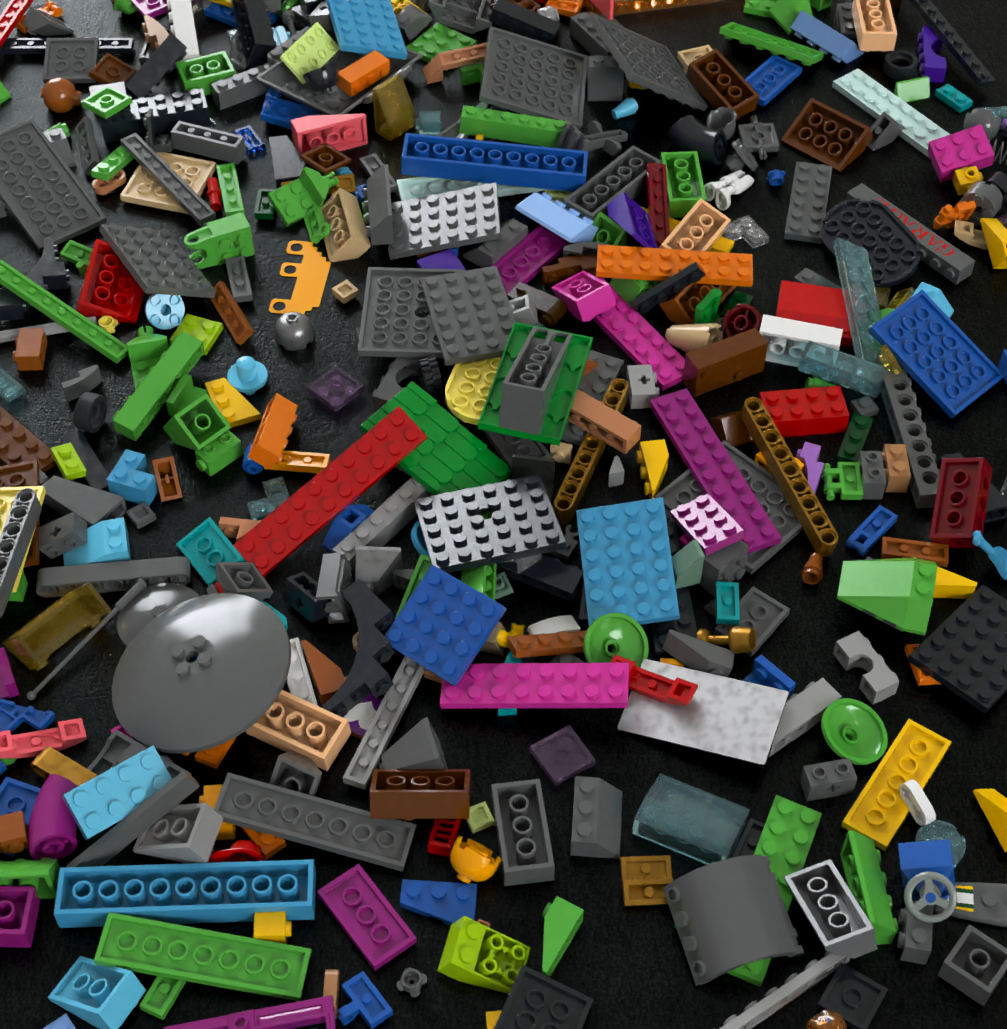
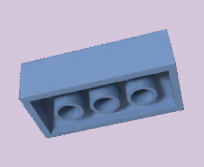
M803 10L790 27L795 31V36L801 40L803 37L808 39L806 42L813 47L819 46V51L824 52L825 55L828 53L832 54L831 58L838 63L843 61L847 64L864 53V51L859 50V46L852 40Z

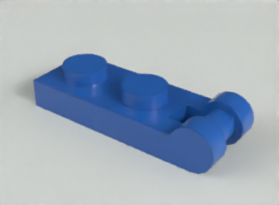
M879 505L847 539L845 546L849 549L854 548L858 551L859 555L865 557L876 542L897 521L898 515ZM861 539L864 543L862 544L858 540Z

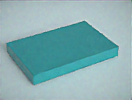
M211 517L207 518L176 543L208 586L216 585L215 565L217 562H246Z

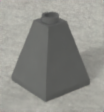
M427 717L422 719L381 755L382 762L378 763L380 769H448L440 740Z

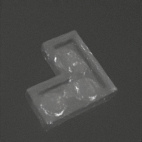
M749 215L730 222L722 234V237L733 241L744 238L753 249L769 243V236Z

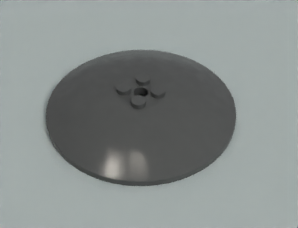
M235 593L203 595L186 600L167 609L139 631L119 660L112 683V703L117 719L134 740L148 748L154 745L155 749L160 752L175 754L192 753L226 743L254 725L269 710L279 696L286 682L291 664V644L286 628L278 615L263 602ZM198 656L196 661L189 663L191 658Z

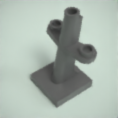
M592 121L588 125L590 135L584 136L571 122H565L556 148L588 152L601 148L611 156H614L621 152L622 146L620 142H626L628 134L621 129L603 132L601 124L597 121Z

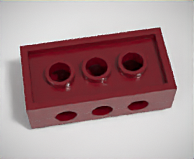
M984 457L942 458L929 536L934 543L949 545V548H980L972 543L973 533L978 530L983 535L993 470Z

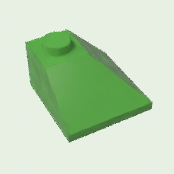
M778 0L768 11L788 35L795 32L790 27L802 10L813 16L809 0Z

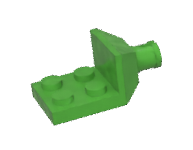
M304 167L299 179L268 193V199L286 227L304 219L303 217L315 205L318 207L323 206L329 188L339 185L338 177L333 178L335 176L333 171L321 176L319 172Z
M143 326L140 327L137 331L139 337H135L126 343L135 391L139 382L147 377L150 368L158 363L161 354L169 349L167 336L154 334L153 328L150 326H146V333H144Z

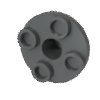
M739 139L733 141L731 144L736 152L726 157L725 164L727 168L733 173L743 170L748 165L752 171H755L759 165L755 161L754 156L747 152Z

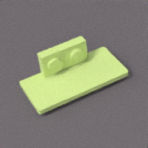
M316 22L280 56V59L301 83L305 84L303 74L321 68L339 50V46L321 25Z

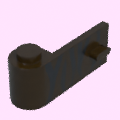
M521 282L507 294V298L510 300L528 294L539 312L540 322L547 327H553L568 312L566 303L560 298Z

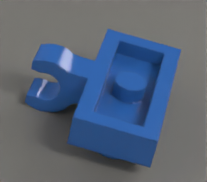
M364 971L341 985L342 991L351 1002L338 1010L340 1014L338 1019L344 1026L352 1022L360 1014L370 1029H373L393 1015L392 1008Z

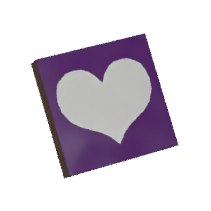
M369 694L362 703L354 706L343 717L349 721L352 736L360 740L363 739L382 699H375Z

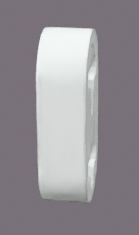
M910 780L900 784V795L915 821L921 826L935 821L936 814L934 808L918 782Z

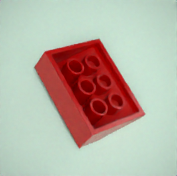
M96 239L90 253L75 310L84 317L96 316L97 321L103 316H111L113 319L118 320V322L136 323L144 291L110 245L105 241Z
M782 280L776 317L843 329L840 346L851 347L856 327L860 292Z

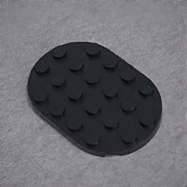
M860 198L846 200L829 210L823 219L821 240L825 249L856 282L873 288L893 287L907 280L916 271L920 262V245L917 238L881 202L872 199L871 201H860Z

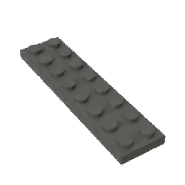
M232 773L227 774L214 810L224 818L222 822L402 872L416 829V824L398 819H370L369 811Z

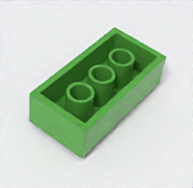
M697 151L661 152L660 160L662 164H666L669 217H685L700 198L704 201L707 200Z

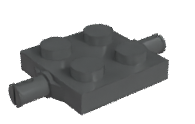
M752 115L750 117L751 123L738 125L739 138L747 152H758L760 159L765 160L767 158L766 152L779 151L774 124L759 123L757 116Z

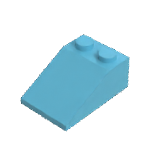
M124 517L104 520L87 528V543L64 553V566L131 561L129 537Z
M80 956L48 996V999L99 1029H118L147 990L132 971L116 966L95 965L93 959Z

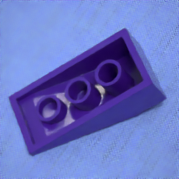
M622 192L607 205L608 217L617 222L644 247L657 248L648 213L625 192Z

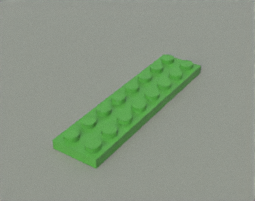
M776 795L754 855L761 854L762 856L769 857L771 862L769 867L771 872L775 873L776 883L788 912L793 893L788 887L784 876L803 869L822 813ZM771 958L756 961L726 973L761 987Z
M108 912L94 958V964L106 967L116 966L133 972L300 1001L311 949Z

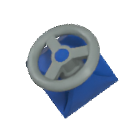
M950 839L898 843L904 901L907 909L915 918L923 922L937 923L945 920L953 913L957 904ZM936 904L945 908L944 911L936 915H927L919 911L926 905Z

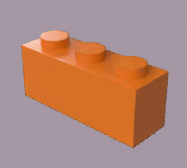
M376 50L372 51L338 72L339 80L337 87L351 97L390 74V60Z

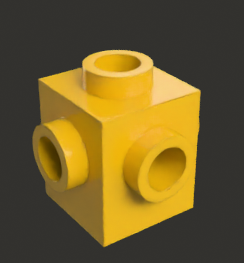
M967 166L955 170L952 182L957 195L965 194L972 184L983 181V175L978 171L977 166Z

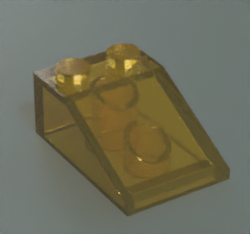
M397 73L373 89L375 131L389 141L415 126L414 107L400 73Z

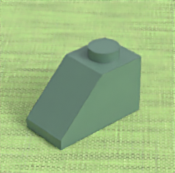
M697 539L692 540L672 556L676 589L701 582L705 556Z

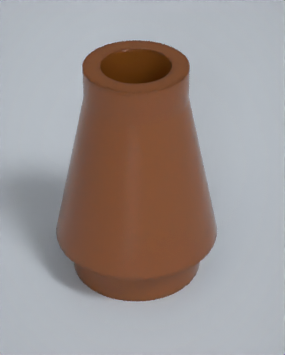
M812 553L809 560L801 570L804 582L813 585L822 580L823 557L821 554Z

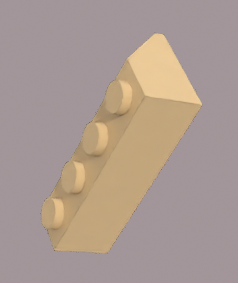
M339 188L320 207L325 222L331 225L330 233L324 237L329 261L331 262L359 258L371 247L357 197Z

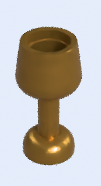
M734 626L728 635H711L706 629H699L697 633V639L714 645L728 644L730 650L736 654L751 652L756 648V633L753 628Z

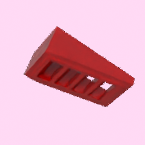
M436 819L427 845L428 853L450 857L462 819H456L455 821ZM441 823L452 825L453 828L441 826ZM439 831L451 833V835L440 834ZM437 838H439V839H444V840H449V841H448V843H446V842H441V841H436V840H437Z

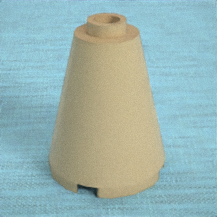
M717 323L672 325L667 329L665 338L670 345L688 353L723 340V331H719L721 325Z

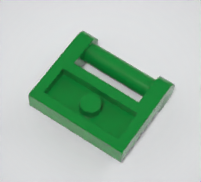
M712 289L696 306L694 324L714 323L719 319L718 307L719 300L722 298V291L720 289Z

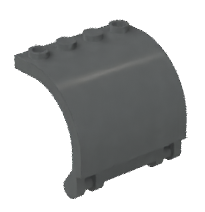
M761 854L745 855L721 860L693 870L663 887L696 986L704 985L728 971L756 961L780 956L796 958L804 954L802 945H798L796 939L798 935L796 929L791 924L778 889L775 873H772L769 867L771 862L768 856H762Z

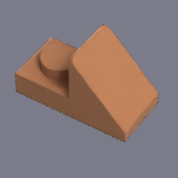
M220 517L219 528L227 538H236V541H238L261 521Z

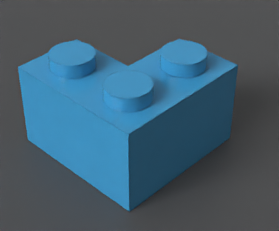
M125 450L106 479L110 493L122 496L124 500L137 504L145 501L150 506L158 493L155 475L148 473L149 469L145 454Z

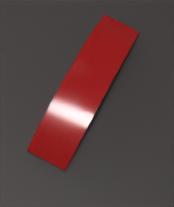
M614 655L610 662L629 663V689L660 702L688 706L698 689L697 684L678 677L675 680L639 668L634 661L618 655Z

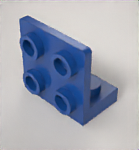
M762 654L755 659L752 673L742 680L788 691V699L793 695L796 685L792 679Z

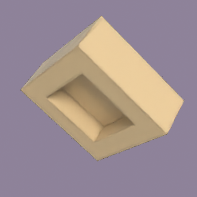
M345 280L332 288V294L345 304L359 296V289L348 280Z
M560 442L559 446L551 444L550 454L552 459H555L558 463L570 464L573 445Z

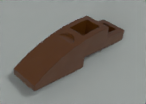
M577 255L558 258L557 264L542 267L543 285L548 286L560 283L583 270L596 277L597 256Z

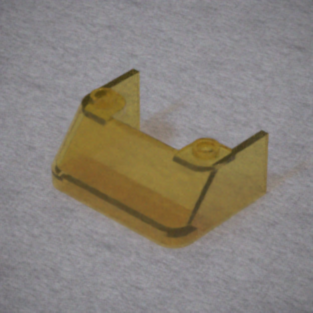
M88 582L66 593L6 639L3 644L30 670L37 669L38 671L49 663L47 659L51 653L83 628L88 626L91 629L102 621L100 617L109 614L112 610L92 584Z

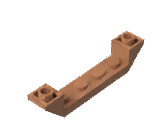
M487 42L438 53L422 69L426 83L443 81L444 70L483 62L485 60Z

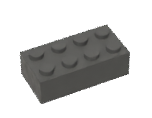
M540 779L491 784V800L499 853L502 860L501 867L504 886L554 880L555 865Z

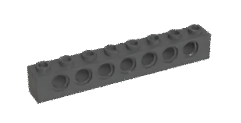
M905 369L881 371L878 386L896 444L906 445L911 473L909 486L916 509L933 508L935 506L940 469L936 465V455L931 450V439L926 434V424L921 419V409L916 404V393L912 391L911 378L907 376Z

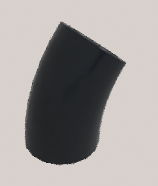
M688 115L678 120L667 133L669 141L681 152L697 151L700 162L720 165L726 157L727 138L722 130L712 129L701 124L693 115Z

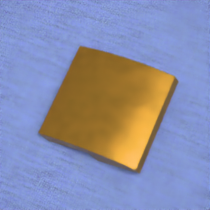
M670 855L621 857L620 866L624 906L668 905L663 887L673 882Z

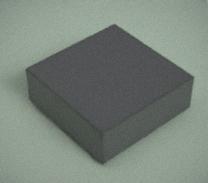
M145 501L126 511L127 517L137 529L156 520L155 513Z

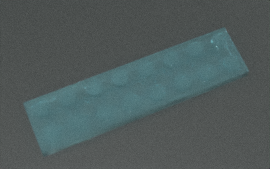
M838 237L833 241L857 365L881 374V371L892 370L887 350L868 332L874 324L881 320V312L868 252L865 248Z

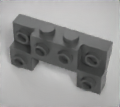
M115 730L107 739L100 754L87 769L96 775H100L148 747ZM164 754L159 755L172 779L183 770L192 776L190 772L174 764L168 756Z

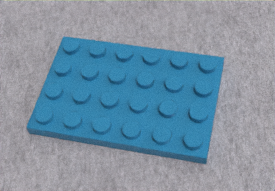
M326 0L341 51L369 54L376 50L385 57L406 60L408 54L390 0Z
M663 497L576 510L589 626L598 617L609 613L626 614L635 619L640 625L680 619Z

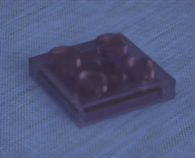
M337 365L307 386L308 393L334 412H337L365 391L364 384Z
M570 725L530 746L529 751L554 786L595 765V758Z

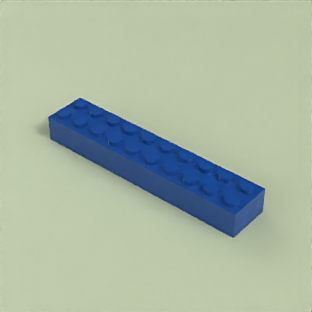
M406 133L402 152L401 174L481 183L496 182V184L574 192L586 182L588 151Z

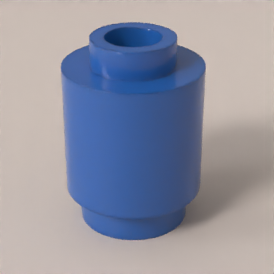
M251 443L245 449L242 467L250 474H258L262 472L264 466L248 458L253 444Z

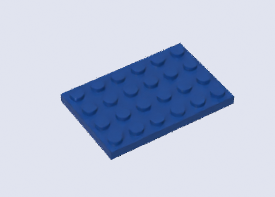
M923 290L868 330L951 419L1005 377Z

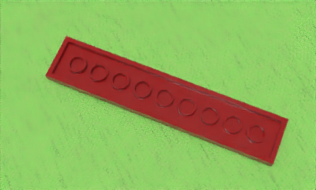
M398 406L233 544V546L246 562H253L262 576L265 577L426 441L427 436Z

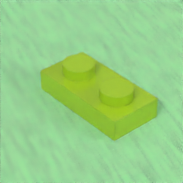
M71 442L51 448V455L64 479L74 480L86 476V469Z

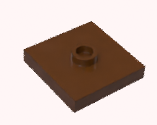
M106 53L89 72V77L101 84L118 82L126 84L137 70L111 54Z

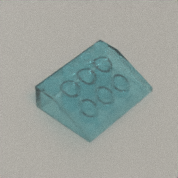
M660 773L643 799L634 818L632 834L709 865L730 858L750 809Z

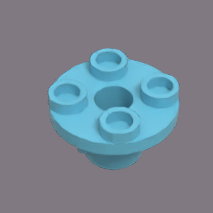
M152 294L145 306V314L148 321L153 326L163 330L172 329L180 325L185 313L184 303L178 295Z
M243 356L229 369L227 379L237 391L252 395L266 384L268 373L262 363L255 361L250 356Z

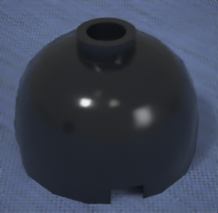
M332 63L305 73L303 77L307 86L312 91H322L325 94L333 91L332 87L337 84L339 73L336 63Z

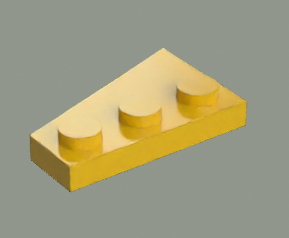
M225 378L205 382L209 397L231 425V428L261 420V414Z

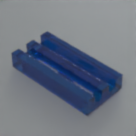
M250 125L234 131L235 135L244 136L245 148L249 155H253V151L258 153L259 149H262V151L266 150L265 144Z

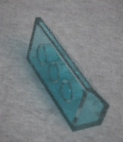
M809 341L800 356L798 370L878 398L886 367Z

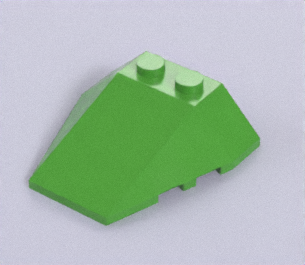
M913 557L843 561L837 599L861 611L865 609L875 614L877 619L881 621L885 619L895 624V628L901 631L925 635L933 603L937 564L933 561Z

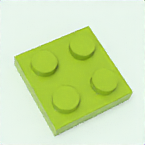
M186 314L170 338V346L173 339L178 337L183 331L203 341V355H207L223 330V325L220 322Z

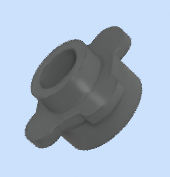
M406 968L401 976V980L397 982V989L410 993L412 997H417L420 995L422 985L427 983V976L423 973L421 974L416 969Z

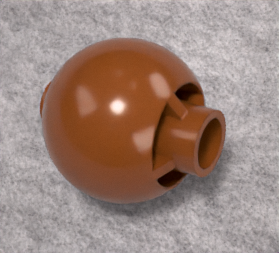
M57 77L50 79L46 86L42 87L41 98H44V104L51 111L65 113L72 110L74 105L80 106L81 92L76 91L74 84L68 79Z

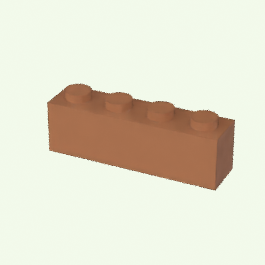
M577 390L568 421L626 454L640 440L641 425L606 406L601 401L592 398L585 392Z

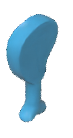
M975 531L973 533V545L979 546L988 554L989 559L995 564L1001 577L1007 580V550L1000 546L992 547L983 538L981 531Z

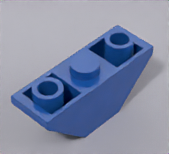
M350 504L334 519L322 543V547L333 553L332 549L368 518L374 510L366 505Z

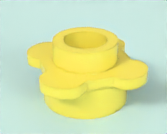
M103 316L98 320V324L103 330L113 334L115 333V327L118 325V320L113 319L111 316Z

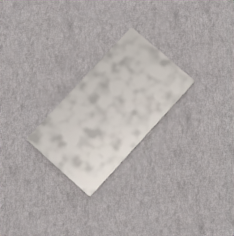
M643 660L640 668L675 680L676 677L697 684L698 689L688 706L660 702L631 690L628 698V708H624L617 726L619 731L765 766L789 696L788 691L653 660Z

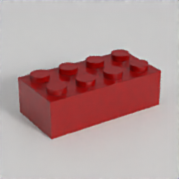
M840 385L760 392L759 399L763 402L782 437L846 432L850 415Z

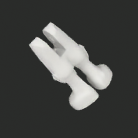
M739 170L722 177L718 182L707 183L704 185L706 201H711L715 198L717 208L724 211L731 204L730 196L732 194L738 195L748 189L754 183V179L748 174L745 175L744 171Z

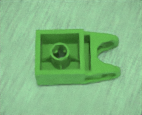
M243 212L208 222L207 226L190 232L184 237V244L187 248L198 249L189 255L192 261L202 259L200 262L194 263L198 269L225 264V259L239 256H244L245 258L254 255L251 227ZM191 239H198V241L193 243L188 242Z

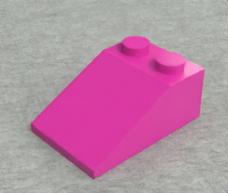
M584 270L551 287L554 294L566 303L572 315L582 322L590 321L594 316L608 312L611 307L616 305L610 284Z

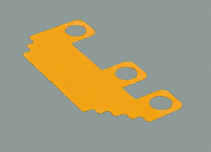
M292 240L288 243L286 252L288 254L304 255L301 264L289 262L282 264L280 275L297 277L291 300H271L269 312L271 313L300 312L305 314V311H311L312 307H319L331 262H327L326 257H322V253L317 252V247H313V242ZM298 243L301 244L303 248L302 250L295 252L291 250V246L293 244ZM292 265L296 267V271L292 274L284 272L286 266ZM276 302H283L286 306L283 310H275L273 305Z

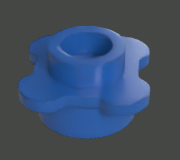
M772 170L768 172L766 181L772 186L781 185L784 182L783 176L786 175V172Z

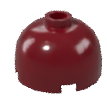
M748 304L735 305L736 307L731 310L729 309L723 318V330L728 338L753 328L759 331L762 322V315L756 308Z

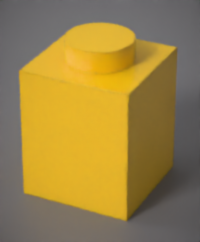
M286 912L255 913V939L287 944V937H292V921H287Z

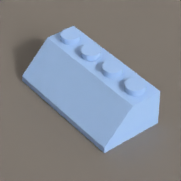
M534 192L515 207L519 212L571 243L592 242L599 229L593 225V220L585 216L581 218L579 216L580 212L572 208L566 209L565 203L559 200L553 201V196L546 192L542 194Z

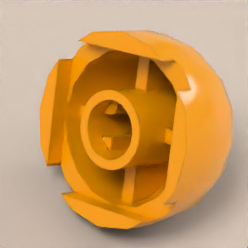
M462 836L457 837L450 853L452 867L458 872L457 878L470 884L471 880L482 882L492 877L502 861L501 858L498 856L495 860L491 857L493 851L468 838L467 842H463Z

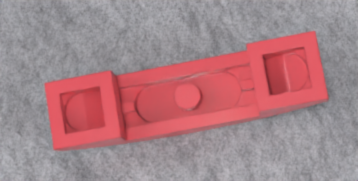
M82 718L60 721L57 728L11 735L10 730L1 731L0 758L35 757L46 746L60 751L79 744L87 738Z

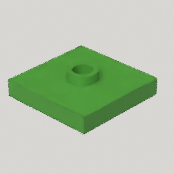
M110 86L104 87L81 101L83 108L105 119L133 103L131 97Z

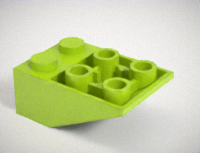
M463 916L451 924L437 971L460 982L509 994L521 966H526L531 947Z

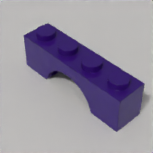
M923 26L922 32L918 33L917 43H919L918 53H920L919 74H922V77L928 76L929 82L943 83L947 69L946 58L935 54V52L941 51L943 42L930 26Z

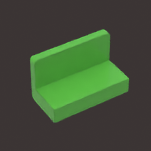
M184 373L166 400L168 414L174 416L206 393L208 394V391L194 387L192 376Z

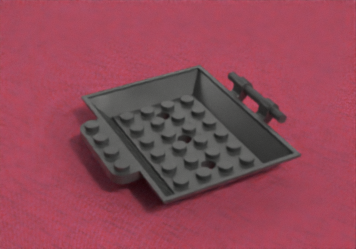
M306 27L267 54V62L272 66L256 76L255 79L279 94L323 115H339L348 113L361 102L369 104L378 100L392 86L405 80L407 75L413 71L411 65L422 58L423 55L406 48L408 54L406 60L386 57L390 60V74L352 97L339 89L337 84L332 87L333 91L323 94L322 91H312L306 83L302 84L280 59V56L311 28ZM334 29L326 31L338 45ZM339 49L322 67L336 63L339 72L367 54L341 51Z

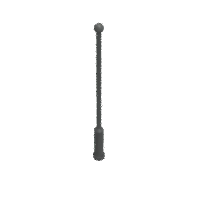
M139 578L136 581L137 583L115 604V608L33 691L27 693L29 700H34L36 694L118 611H122L142 589L147 587V584Z

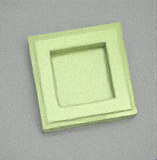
M485 801L470 807L469 819H466L472 834L495 825L493 816Z

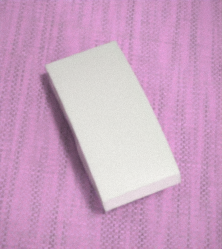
M565 615L536 622L528 626L527 630L530 635L575 632L580 631V627L572 615Z

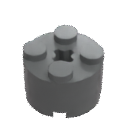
M983 181L976 182L970 186L960 202H975L976 209L967 220L974 223V226L981 225V218H994L1002 206V193L993 184H984L985 182Z

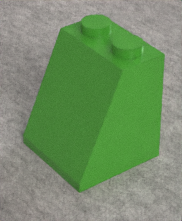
M206 393L175 414L163 428L175 444L199 451L229 430L231 425Z

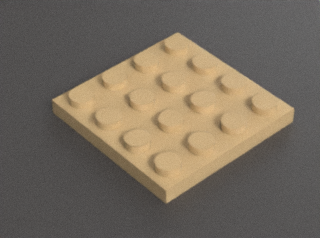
M156 152L200 197L207 186V179L211 178L216 170V162ZM140 164L120 195L121 201L188 214Z

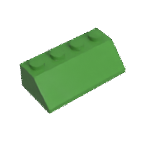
M850 830L847 832L840 854L848 888L872 924L876 944H892L895 934L898 933V922L896 918L892 917V898L886 893L887 879L885 872H881L880 851L876 850L874 840L854 830Z
M41 858L40 860L17 859L4 862L0 860V886L35 887L40 899L56 898L60 871L57 859Z

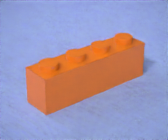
M278 393L275 394L265 409L248 458L269 470L274 463L279 464L284 455L282 451L288 444L286 438H288L293 430L291 425L297 418L295 412L298 405Z

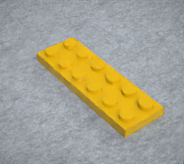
M908 719L844 818L841 827L848 831L854 830L874 840L875 846L885 851L910 812L900 795V784L915 780L923 790L950 747L951 741Z

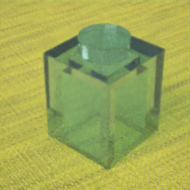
M419 111V118L415 120L416 129H419V134L436 136L441 132L440 111Z

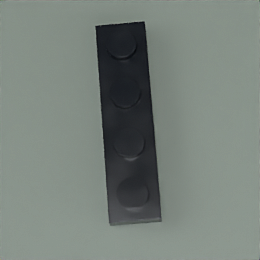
M694 262L629 303L632 309L640 315L647 313L652 307L665 302L672 295L682 292L684 288L692 283L698 282L706 273L697 262Z

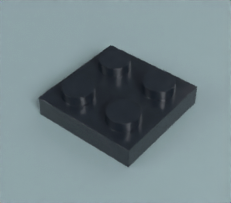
M841 962L816 1008L821 1011L826 1010V1014L852 1029H868L888 989Z

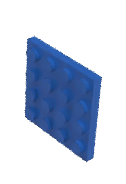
M432 564L384 636L390 641L393 649L456 687L507 609Z

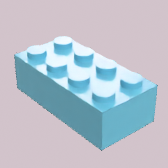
M153 745L67 792L62 798L82 835L87 840L127 817L170 782L172 778Z

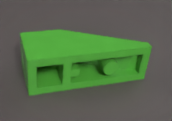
M556 896L552 904L548 903L542 914L545 917L542 974L549 978L583 922L584 913L583 909Z

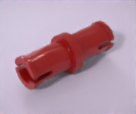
M211 177L207 179V198L210 201V208L217 212L222 209L220 200L222 194L217 178Z

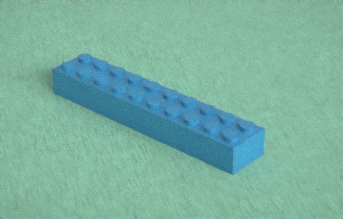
M314 859L60 868L54 916L59 928L104 927L108 912L172 924L254 922L255 913L286 912L287 920H315L316 870Z

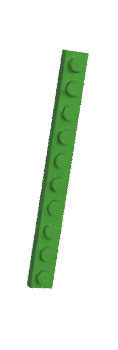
M0 259L1 285L116 364L129 354L127 345Z

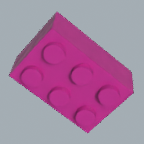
M982 124L930 141L927 151L940 182L952 179L955 170L962 169L963 167L977 166L979 170L991 166L995 156Z

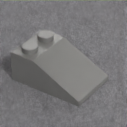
M207 803L177 805L137 838L133 851L138 854L183 863H207L224 818Z

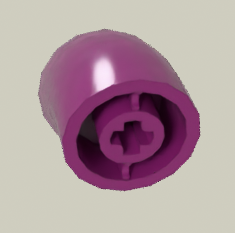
M50 774L38 793L31 811L28 842L30 856L34 860H40L41 858L60 860L69 856L77 847V824L62 796L78 786L60 775Z

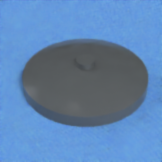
M159 583L142 589L118 613L117 631L121 643L127 648L139 631L155 617L167 609L186 600L199 597V595L189 587L176 583Z

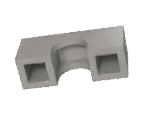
M860 631L836 641L833 655L845 670L860 667L868 672L862 676L859 688L872 705L896 693L899 684L897 675L888 668L883 657L876 653L870 641Z

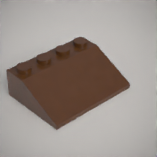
M811 98L785 133L781 142L841 172L865 150L873 136L870 127Z

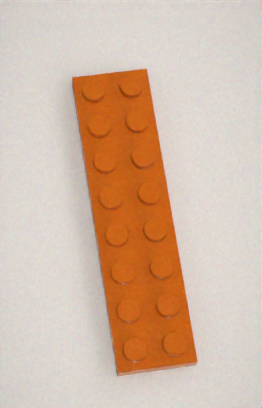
M598 244L596 277L665 281L692 263L697 262L706 273L704 277L696 282L697 284L752 287L753 254Z

